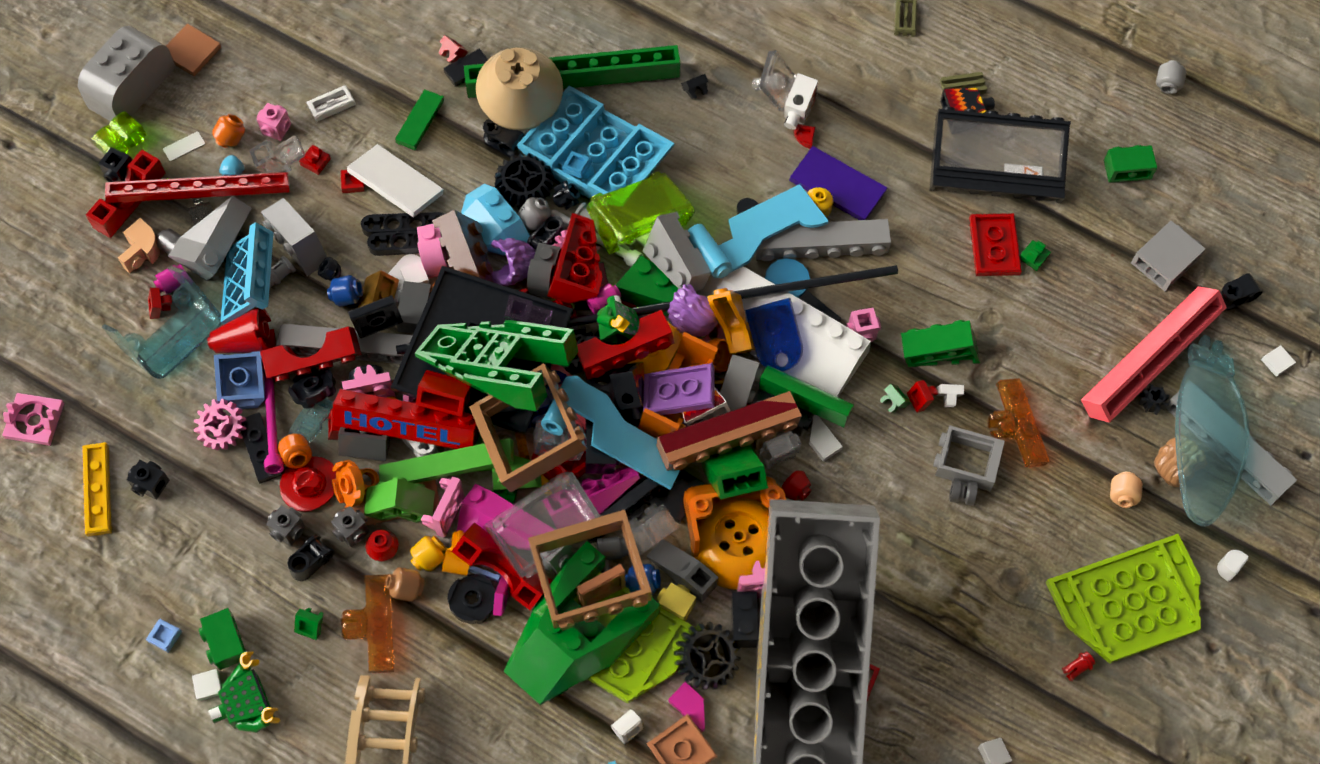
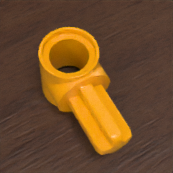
M462 530L452 534L451 547L444 554L442 572L467 576L469 565L451 552L463 536Z

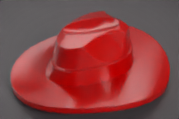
M312 456L308 464L302 468L292 469L288 467L280 480V493L284 502L299 512L313 511L325 505L335 495L332 486V479H336V471L333 472L334 464L325 458Z

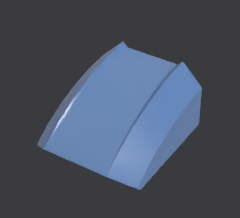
M260 351L245 354L214 355L217 401L219 403L221 399L227 400L228 403L231 401L237 404L236 408L240 409L258 408L265 400V369Z

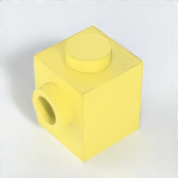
M670 583L667 589L663 588L660 591L657 601H659L661 608L686 621L696 605V596L690 594V590L681 584L676 586Z

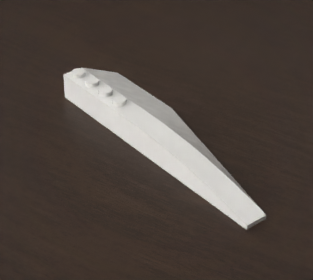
M642 216L630 232L643 247L655 221ZM742 266L724 278H713L710 274L704 289L698 290L696 293L707 296L713 295L715 290L722 288L738 291L775 284ZM789 292L742 299L746 322L752 324L757 348L756 351L749 353L766 366L774 367L834 396L839 397L869 353L870 340Z

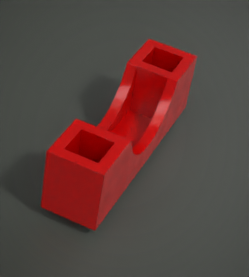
M141 149L128 164L125 181L161 179L166 172L158 158ZM99 198L87 212L86 217L93 229L112 238L142 201L106 203V200Z
M662 310L640 318L639 329L631 340L619 345H610L594 337L577 345V357L587 379L598 378L612 369L622 368L627 363L636 359H644L653 352L665 350L670 345L675 344L672 330Z
M349 326L326 332L325 341L321 349L309 357L302 358L296 355L289 346L285 345L260 351L266 377L275 379L276 382L290 379L289 375L295 373L298 376L310 374L313 368L319 367L320 370L331 368L334 362L341 361L342 364L353 362L356 356L362 355L356 330Z
M475 522L463 534L451 551L470 566L484 565L501 574L510 587V596L528 610H531L543 595L537 569ZM548 578L549 585L551 584L552 580Z

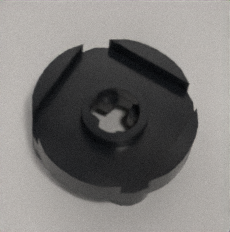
M313 368L310 374L296 375L293 379L294 384L288 388L292 400L296 404L302 405L304 409H309L315 403L336 393V380L330 369L317 370Z
M469 574L467 577L457 579L451 585L447 598L450 611L455 618L468 624H481L493 614L496 590L491 581L479 574ZM473 593L477 594L478 602L469 604L466 597L472 596Z

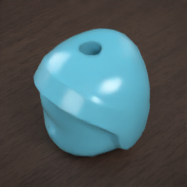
M229 155L222 161L219 172L222 176L241 175L245 169L240 159L234 155Z

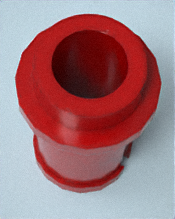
M1080 652L1078 658L1062 668L1064 674L1069 673L1066 677L1070 681H1073L1087 669H1093L1095 660L1088 652Z

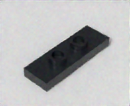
M260 412L245 417L246 421L242 422L241 425L246 427V430L240 431L259 484L282 476V473L269 474L265 472L264 460L269 455L268 436Z

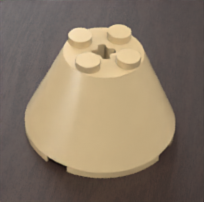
M509 48L493 55L482 66L476 81V95L480 107L491 121L507 129L527 130L540 126V123L555 114L562 100L563 82L556 65L543 53L530 48Z

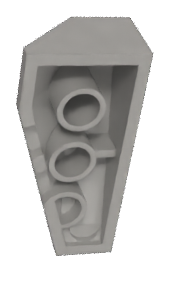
M230 197L179 237L168 257L208 281L217 272L252 208L236 197Z

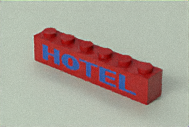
M343 389L339 390L333 402V426L453 449L474 446L478 439L479 429L472 414L466 412L460 417L418 406L416 403Z

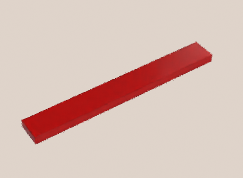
M288 172L105 183L106 203L290 192Z

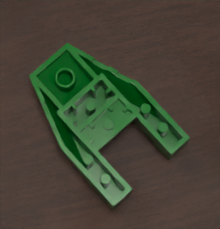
M505 320L504 324L491 325V321L481 322L479 326L469 327L467 323L437 325L417 349L415 356L455 379L514 408L537 411L547 397L542 373L507 368L506 366L512 358L569 366L578 353L574 329L514 320Z
M588 541L568 560L550 584L558 615L582 608L574 600L577 596L576 587L596 577L605 567V556ZM543 593L526 623L504 669V673L539 705H542L566 692L570 687L581 681H586L599 671L611 667L660 614V604L652 598L642 607L630 606L624 608L606 627L598 620L592 622H585L583 620L575 623L571 628L562 630L560 628L554 629Z

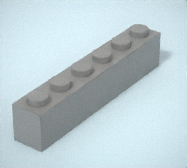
M888 219L828 222L824 226L815 228L804 227L798 223L764 240L755 253L756 260L771 261L773 259L806 257L808 259H815L824 256L836 258L843 255H851L853 257L863 254L883 255L889 252L891 245Z
M1191 382L1185 385L1168 402L1166 409L1270 506L1297 481L1289 469L1279 464L1270 452L1265 451L1257 443L1254 437L1245 433L1234 419L1229 418L1222 412L1219 405L1210 401L1203 391Z

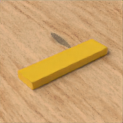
M107 442L83 445L85 535L89 537L112 533L109 445Z

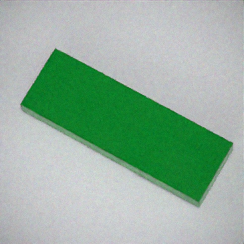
M424 89L397 134L395 142L416 150L443 104L444 96Z

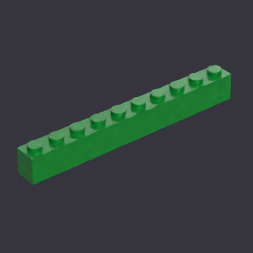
M678 45L548 57L560 72L563 89H567L568 86L578 88L680 78ZM484 64L464 66L468 98L477 97L476 81Z

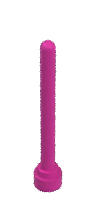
M265 375L269 455L264 460V469L269 474H278L284 470V463L280 454H278L274 379H269Z

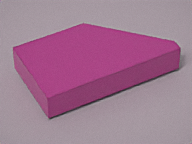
M501 576L494 597L493 615L497 616L503 615L509 596V585L503 576Z
M684 682L668 699V702L683 716L688 714L700 732L703 733L705 730L704 698L689 684Z

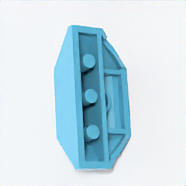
M483 184L466 195L461 213L480 223L483 230L481 233L483 242L486 244L488 252L506 256L504 251L496 249L491 245L493 240L514 238L527 243L530 235L525 225L495 187Z

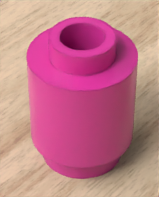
M180 264L178 266L173 265L156 274L157 280L153 282L156 288H160V293L165 292L168 295L186 285L185 282L190 279Z
M608 283L600 288L597 297L586 299L590 310L595 314L608 305L607 299L609 297L617 295L621 298L622 296L616 285L612 286Z

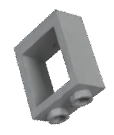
M949 425L947 432H942L938 446H941L942 450L941 454H936L933 467L937 468L935 476L951 481L953 478L961 479L964 483L970 481L977 482L978 488L991 491L996 480L1005 441ZM955 442L990 452L984 476L945 466L950 443Z

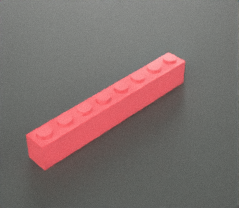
M1198 286L1081 399L1089 417L1110 423L1227 308L1220 291Z

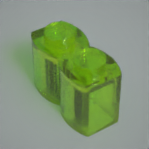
M124 111L114 117L109 125L98 130L93 135L92 140L95 146L104 154L111 147L127 153L129 148L139 145L144 140L146 133L143 126Z

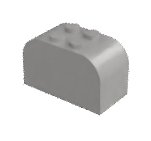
M124 26L117 30L84 66L78 79V90L88 109L122 128L176 66L169 49L165 45L131 26Z

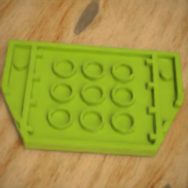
M1179 534L1047 579L1045 582L1066 627L1109 664L1191 635L1201 629V617L1199 616V610L1201 609V600H1199L1200 575Z
M625 587L599 602L629 594L630 591ZM576 596L574 600L578 603V597ZM660 607V614L611 667L599 671L587 680L627 704L675 675L680 665L676 666L674 662L681 660V656L674 655V651H681L676 642H685L681 634L684 632L689 634L688 628L692 625ZM603 614L597 620L606 627L617 614Z

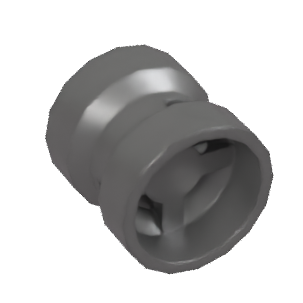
M953 478L949 502L957 503L962 501L966 505L974 506L978 483L972 481L964 483L961 479Z

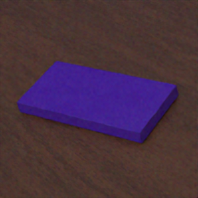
M814 146L811 147L789 179L790 182L796 185L800 184L806 191L816 187L827 189L833 196V206L858 220H867L887 191L886 186Z

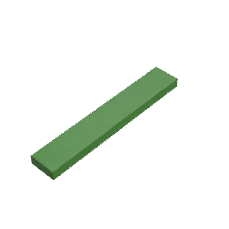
M511 438L502 439L500 442L509 464H513L514 442ZM483 443L379 465V482H387L394 477H403L407 479V482L414 484L493 468L494 466Z

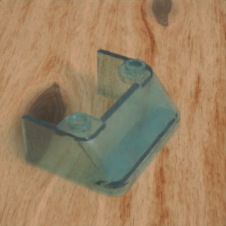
M171 265L167 269L181 284L175 290L172 297L173 303L179 311L145 341L137 333H129L123 337L118 330L106 324L102 326V329L126 355L149 375L157 379L164 378L210 336L211 331L222 324L220 322L221 313L184 270Z

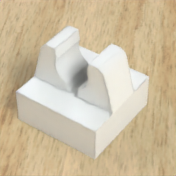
M940 384L937 386L939 393L937 396H944V407L954 408L956 406L957 397L964 395V385Z

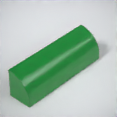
M769 365L761 375L759 389L774 396L790 391L798 407L843 428L854 409V404Z

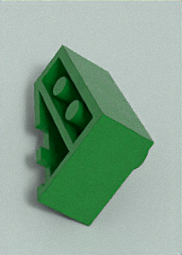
M642 255L616 284L622 296L620 299L633 303L636 307L673 301L674 293L678 291L676 285L654 263ZM667 311L663 312L664 316H669Z
M957 320L947 325L935 324L930 326V328H914L901 333L904 359L908 367L937 366V361H951V365H958L959 360H972L973 364L980 363L977 340L970 320Z

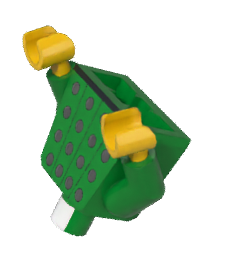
M611 296L607 299L608 305L598 311L597 322L599 324L600 340L610 345H619L631 340L635 336L640 322L634 309L622 304L619 296Z
M254 652L242 653L240 663L224 682L222 689L218 691L222 704L209 709V714L214 724L228 718L230 725L234 729L258 733L271 723L277 724L280 722V718L274 716V712L278 711V708L270 706L259 675L254 669L251 670V667L258 666L260 663L259 659L251 660Z

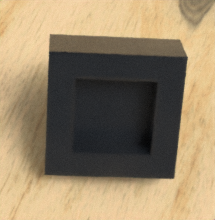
M706 74L681 83L683 90L687 92L691 99L697 98L695 93L696 87L701 90L702 95L708 93Z

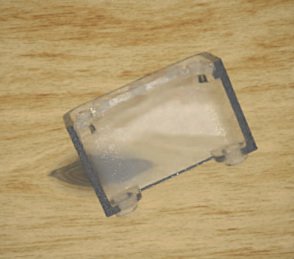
M563 472L491 519L484 527L521 578L524 576L529 578L537 573L528 541L529 537L601 516L573 472ZM560 548L540 553L542 560Z

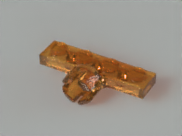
M1020 378L1000 380L996 383L1005 410L994 411L988 417V428H998V430L990 431L989 433L997 439H1015L1025 467L1045 466L1050 460Z
M389 574L365 575L366 606L363 609L344 610L341 617L342 637L345 640L363 639L367 643L368 674L394 672L391 596L389 589L386 588V579Z

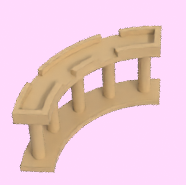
M360 675L355 693V700L359 701L357 709L352 710L345 764H360L361 751H365V748L404 750L403 764L412 763V753L417 752L418 740L417 737H414L419 705L424 703L425 688H421V678H415L413 690L377 689L375 686H371V676ZM374 699L410 700L409 711L370 710L368 706L369 702ZM369 720L407 722L405 739L366 738V735H363L365 722L368 723Z

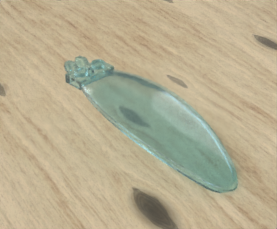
M1206 335L1201 337L1199 345L1192 343L1187 349L1189 367L1180 386L1175 421L1176 457L1183 506L1187 516L1194 523L1203 527L1214 523L1229 504L1241 480L1249 450L1248 415L1242 394L1233 377L1235 375L1233 358L1222 354L1224 348L1222 341H1214L1211 350H1209L1211 340Z

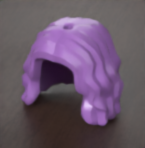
M514 238L493 240L491 245L496 249L504 251L508 259V264L504 265L501 270L493 271L494 283L512 286L527 278L530 261L534 259L535 249L528 243Z
M684 284L682 288L674 293L673 301L670 302V308L667 311L672 325L682 333L686 332L696 338L706 336L713 331L719 321L705 296L697 294L691 284Z

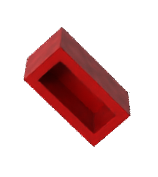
M426 370L418 385L416 405L462 417L470 402L472 387L452 376Z

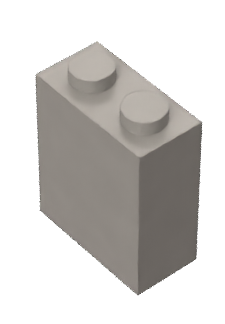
M1170 221L1135 254L1131 264L1163 291H1166L1200 259L1205 248L1198 240L1188 235L1181 226Z

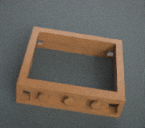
M545 364L531 371L542 373L544 384H548L572 438L515 471L511 469L490 418L510 405L488 395L469 406L500 483L510 492L587 449L583 441L586 439V435L582 428L575 423V420L578 419L571 406L568 407L566 402L569 401L565 390L558 385L561 380L556 371L553 370L551 372Z
M625 510L528 538L554 629H568L573 627L575 623L583 620L585 622H592L597 620L600 615L607 613L615 615L622 612L624 608L630 606L642 607L652 600V592ZM621 530L640 590L558 615L540 553Z

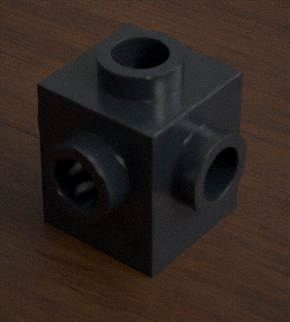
M111 147L98 164L104 174L103 177L108 182L125 181L128 164L133 159L127 153Z
M139 460L136 465L131 467L126 479L131 485L130 490L141 497L145 494L155 500L158 499L170 480L159 465L152 461L146 463L142 460Z

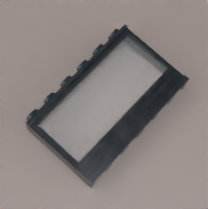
M943 107L938 110L935 119L929 191H934L936 187L948 188V192H957L958 189L970 190V194L974 195L984 191L992 192L991 195L994 197H999L1004 193L1014 194L1013 198L1021 199L1025 195L1035 196L1037 201L1055 198L1056 203H1061L1065 199L1071 121H1064L1065 119L1060 117L1043 119L1039 115L1021 117L1018 113L1000 115L996 111L979 113L975 109L958 111L953 107Z

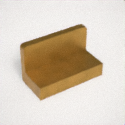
M382 270L367 276L363 287V296L360 298L358 308L391 295L395 298L399 279Z

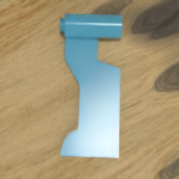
M799 184L728 219L733 239L718 245L703 224L692 226L688 229V232L691 235L689 237L690 242L694 248L699 249L711 271L712 277L724 278L729 273L747 265L764 240L798 223L804 227L815 228L824 226L829 221Z
M567 376L560 388L565 390L569 401L566 402L568 407L571 406L575 413L593 422L591 446L670 490L680 470H666L656 447L657 439L627 423L608 395L587 384L578 376ZM554 399L541 422V426L548 433L559 436L563 434L566 424Z

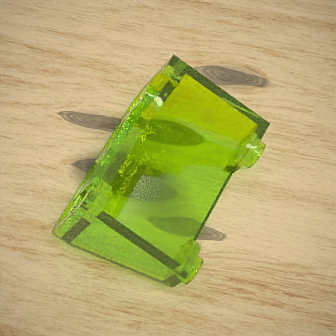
M661 171L651 174L647 179L604 195L602 193L595 194L590 198L591 201L586 207L591 219L594 220V225L609 255L620 250L619 245L625 243L628 245L635 238L650 233L657 216L677 212L680 216L678 221L683 227L688 224L695 213V209L688 198L667 173H661Z

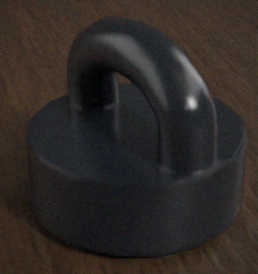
M327 257L320 264L318 275L325 280L332 281L341 276V266L332 257Z

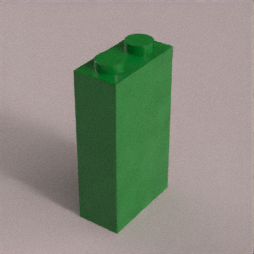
M737 446L726 454L719 455L717 453L702 462L703 472L720 499L768 488L765 467L750 446Z

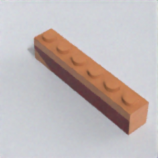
M789 391L659 436L656 447L666 470L674 469L677 471L685 468L691 462L696 461L700 463L706 461L711 455L717 453L719 455L726 454L734 447L749 446L754 440L760 438L764 440L769 439L779 431H791L797 427L802 415Z

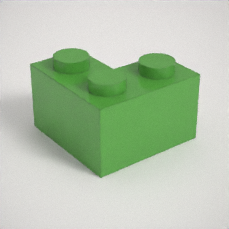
M394 477L387 482H378L377 485L367 488L364 515L380 521L400 517L415 523L422 522L421 518L423 515L433 517L435 491L425 488L424 484L407 482V479L403 477Z

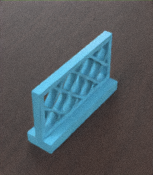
M256 222L250 226L249 234L233 244L226 255L220 321L223 324L236 319L254 307L262 310L268 307L274 232Z

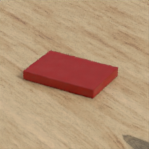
M1014 213L970 214L969 222L976 276L1021 275L1022 270Z

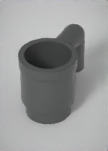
M616 536L596 539L597 550L605 556V567L601 570L602 573L611 569V560H618L629 556L624 537L619 538Z

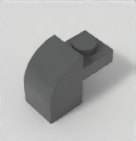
M538 243L534 259H531L528 269L527 288L529 294L551 299L547 295L561 251L560 247Z

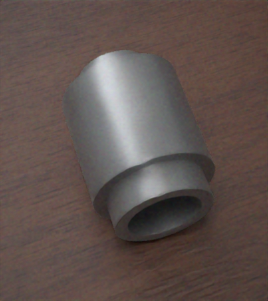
M170 228L162 230L156 238L158 248L169 254L181 235Z

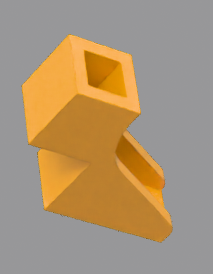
M722 288L715 290L714 295L707 296L709 305L725 333L729 353L738 355L756 351L752 324L746 322L741 295L733 292V290Z

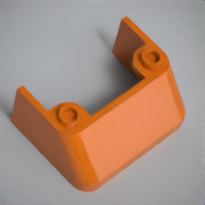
M684 332L677 353L668 370L713 363L718 348ZM645 408L638 429L650 436L659 437L685 428L686 425L683 424L684 417L682 412L659 415Z
M766 477L767 489L729 497L757 500L762 502L767 508H769L770 499L786 500L783 489L771 477ZM711 484L693 486L684 493L683 503L694 557L699 555L700 545L696 520L709 517L713 511V506L725 500L719 498Z

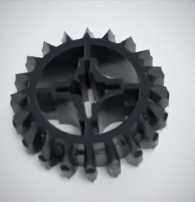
M519 153L518 158L511 155L510 161L504 160L503 166H498V172L495 173V188L509 202L511 207L517 205V208L520 210L528 198L535 197L546 200V197H550L551 190L554 187V176L551 173L550 166H544L543 160L538 161L536 156L531 158L529 153L526 157ZM522 177L525 178L526 186H524Z
M702 622L697 623V629L694 626H690L688 628L689 634L686 632L681 634L685 642H676L681 651H674V655L681 656V660L675 661L674 664L676 666L682 665L683 667L678 671V674L683 675L687 673L684 681L689 683L693 680L694 688H698L700 684L702 690H708L709 685L713 690L718 689V683L721 686H725L727 684L726 678L729 680L734 678L730 670L738 671L739 669L734 664V661H740L741 657L735 656L734 652L740 651V647H733L732 644L735 643L733 637L727 638L730 635V630L727 629L722 632V625L720 624L716 625L715 628L712 622H707L706 626ZM700 636H711L704 647L693 646L695 640ZM719 643L724 650L725 658L718 652ZM709 651V655H711V658L714 660L705 661L706 657H704L703 653L701 652ZM690 654L697 660V671L691 664ZM711 665L722 667L714 676H704L705 672L709 671Z

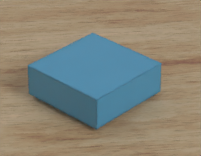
M571 151L562 166V172L582 179L590 167L592 159Z

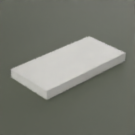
M378 144L347 166L348 173L413 218L443 195V188Z

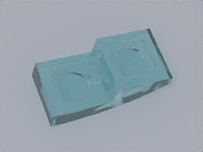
M325 398L315 403L312 408H303L291 426L289 434H301L310 443L322 430V423L328 418L331 409H333V401Z

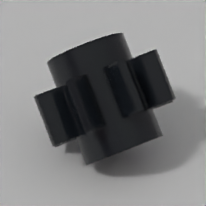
M564 181L553 188L555 191L553 200L558 207H565L568 210L579 203L577 198L580 197V191L575 184H568L567 181Z
M1152 384L1148 391L1143 389L1140 393V396L1143 398L1140 400L1139 405H1143L1145 413L1154 412L1155 415H1158L1160 409L1165 410L1168 407L1166 401L1170 395L1165 393L1163 387H1154Z

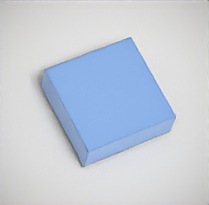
M159 618L146 641L169 653L182 631Z

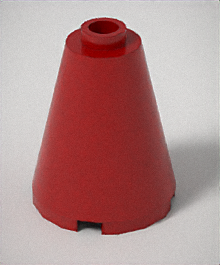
M255 308L211 331L210 336L207 338L208 346L215 353H251L273 348L276 346L274 329H270L268 322H271V318L265 309Z

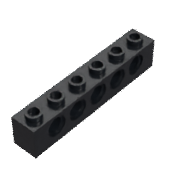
M586 336V341L594 337L600 340V336ZM616 368L605 372L598 378L587 379L586 377V383L608 395L615 406L616 398L610 374ZM603 381V382H606L607 384H606V385H600V384H598V382ZM586 419L587 449L585 474H614L615 465H620V462L591 446L593 422Z

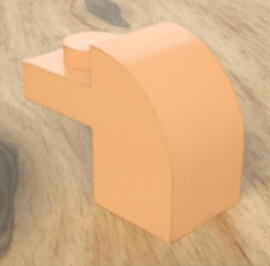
M139 218L123 232L132 246L121 254L118 259L128 273L141 267L146 259L154 264L160 255L156 235L152 228Z

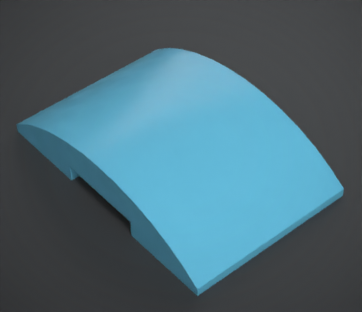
M568 86L563 92L560 106L555 114L540 123V126L530 129L517 144V148L526 156L529 153L531 158L536 156L538 161L543 160L544 166H550L551 173L559 182L567 181L568 184L573 183L578 187L581 195L615 207H624L675 146L674 142L641 124L635 127L604 110V104L571 86ZM571 151L592 159V163L582 179L562 172V166Z

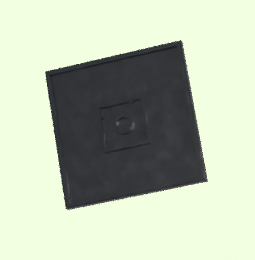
M442 266L391 385V390L417 398L418 385L426 370L448 375L415 356L417 349L437 325L467 323L469 327L479 326L481 322L491 321V325L504 324L505 320H514L567 328L573 314V309ZM512 358L506 367L531 371L545 364L551 370L553 364ZM472 387L470 402L465 412L472 414L469 406L485 398L488 394ZM508 406L490 418L493 425L526 435L535 411Z

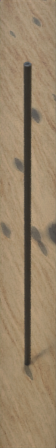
M894 265L733 292L740 294L742 299L896 275L898 274V267ZM670 302L632 307V309L635 310L637 316L652 314L659 310L666 312L670 308ZM595 313L571 317L568 327L597 323L598 315ZM409 343L396 345L397 355L405 354Z

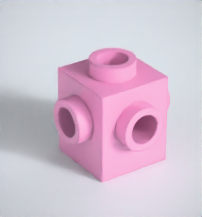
M267 103L264 109L260 110L257 115V122L261 133L279 141L283 139L291 126L287 110L280 105Z
M874 308L852 311L849 322L846 323V327L871 342L876 340L878 331L881 330L880 320L876 317Z

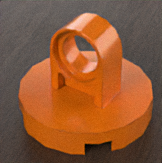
M351 460L337 462L333 467V472L336 471V479H332L334 494L339 503L346 504L345 508L360 506L367 488L377 485L379 482V476L375 470L371 468L359 469ZM362 475H368L372 480V484H364Z

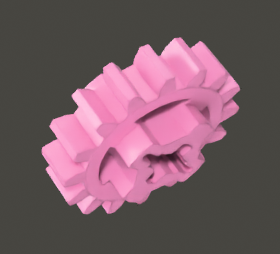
M213 399L212 406L204 404V412L198 410L197 413L201 417L194 420L195 423L199 424V427L195 428L194 432L200 434L197 439L204 442V446L208 448L212 446V449L219 451L220 447L228 450V444L236 446L235 439L243 438L240 430H246V427L242 426L241 423L246 421V418L239 416L243 410L238 407L236 408L237 404L231 401L228 403L225 399H221L219 403V401ZM223 410H227L232 416L226 415ZM209 433L214 434L217 440L212 439Z

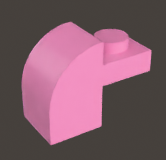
M433 224L417 227L419 240L417 244L424 270L429 279L438 277L442 266L449 268L447 263L449 259L448 253L444 247H441L439 238L442 237L440 229L434 228Z

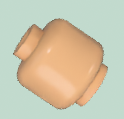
M1121 472L1114 476L1111 481V500L1122 508H1130L1137 505L1142 498L1143 483L1141 479L1132 472Z

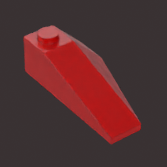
M572 213L552 277L548 297L566 303H573L598 296L603 277L602 271L599 268L600 257L596 249L597 238L594 220Z

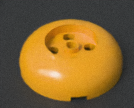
M743 497L729 498L715 504L709 517L696 520L700 545L699 555L694 558L718 576V586L737 590L739 576L752 575V568L756 561L760 562L762 569L765 568L769 508L757 500ZM732 523L734 527L728 529L725 527V524ZM755 528L759 530L756 534H751L748 531ZM723 542L729 544V549L726 551L720 548V544ZM747 548H751L753 550V553L749 555L743 554V552H745Z

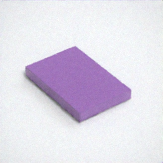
M709 363L644 374L643 411L647 408L659 415H668L714 408L713 364Z

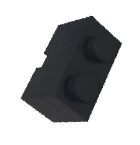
M732 592V637L735 640V643L732 645L733 647L739 646L740 648H757L759 640L757 592Z

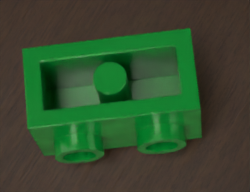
M1136 145L1125 148L1114 147L1108 150L1103 160L1109 183L1152 179L1157 170L1152 145Z
M226 608L201 618L202 627L198 630L202 641H207L209 650L206 651L210 664H215L219 670L240 663V657L246 650L236 620L230 609Z

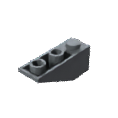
M664 539L647 555L649 560L675 582L688 588L690 594L696 596L700 603L717 587L718 576L699 560Z

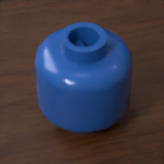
M352 275L333 279L330 283V288L327 289V295L329 300L333 301L337 306L344 307L359 302L360 297L363 296V287L359 279H355Z
M643 564L652 595H654L661 586L660 572L652 564ZM633 565L629 568L628 574H625V587L629 589L630 593L640 590Z

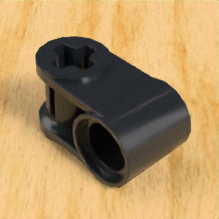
M487 119L483 124L485 144L508 156L516 154L518 151L517 144L525 136L522 131L504 128L490 119Z
M556 215L546 219L530 235L527 243L535 251L538 243L548 245L558 243L554 238L558 235L561 236V231L567 230L562 218Z
M1247 273L1233 281L1227 282L1220 293L1227 307L1225 310H1232L1242 304L1254 301L1262 295L1263 290L1252 275Z
M318 534L311 536L288 559L289 571L297 581L309 579L321 566L329 562L335 553V550L328 548L320 541L321 537ZM298 564H306L302 570H295Z

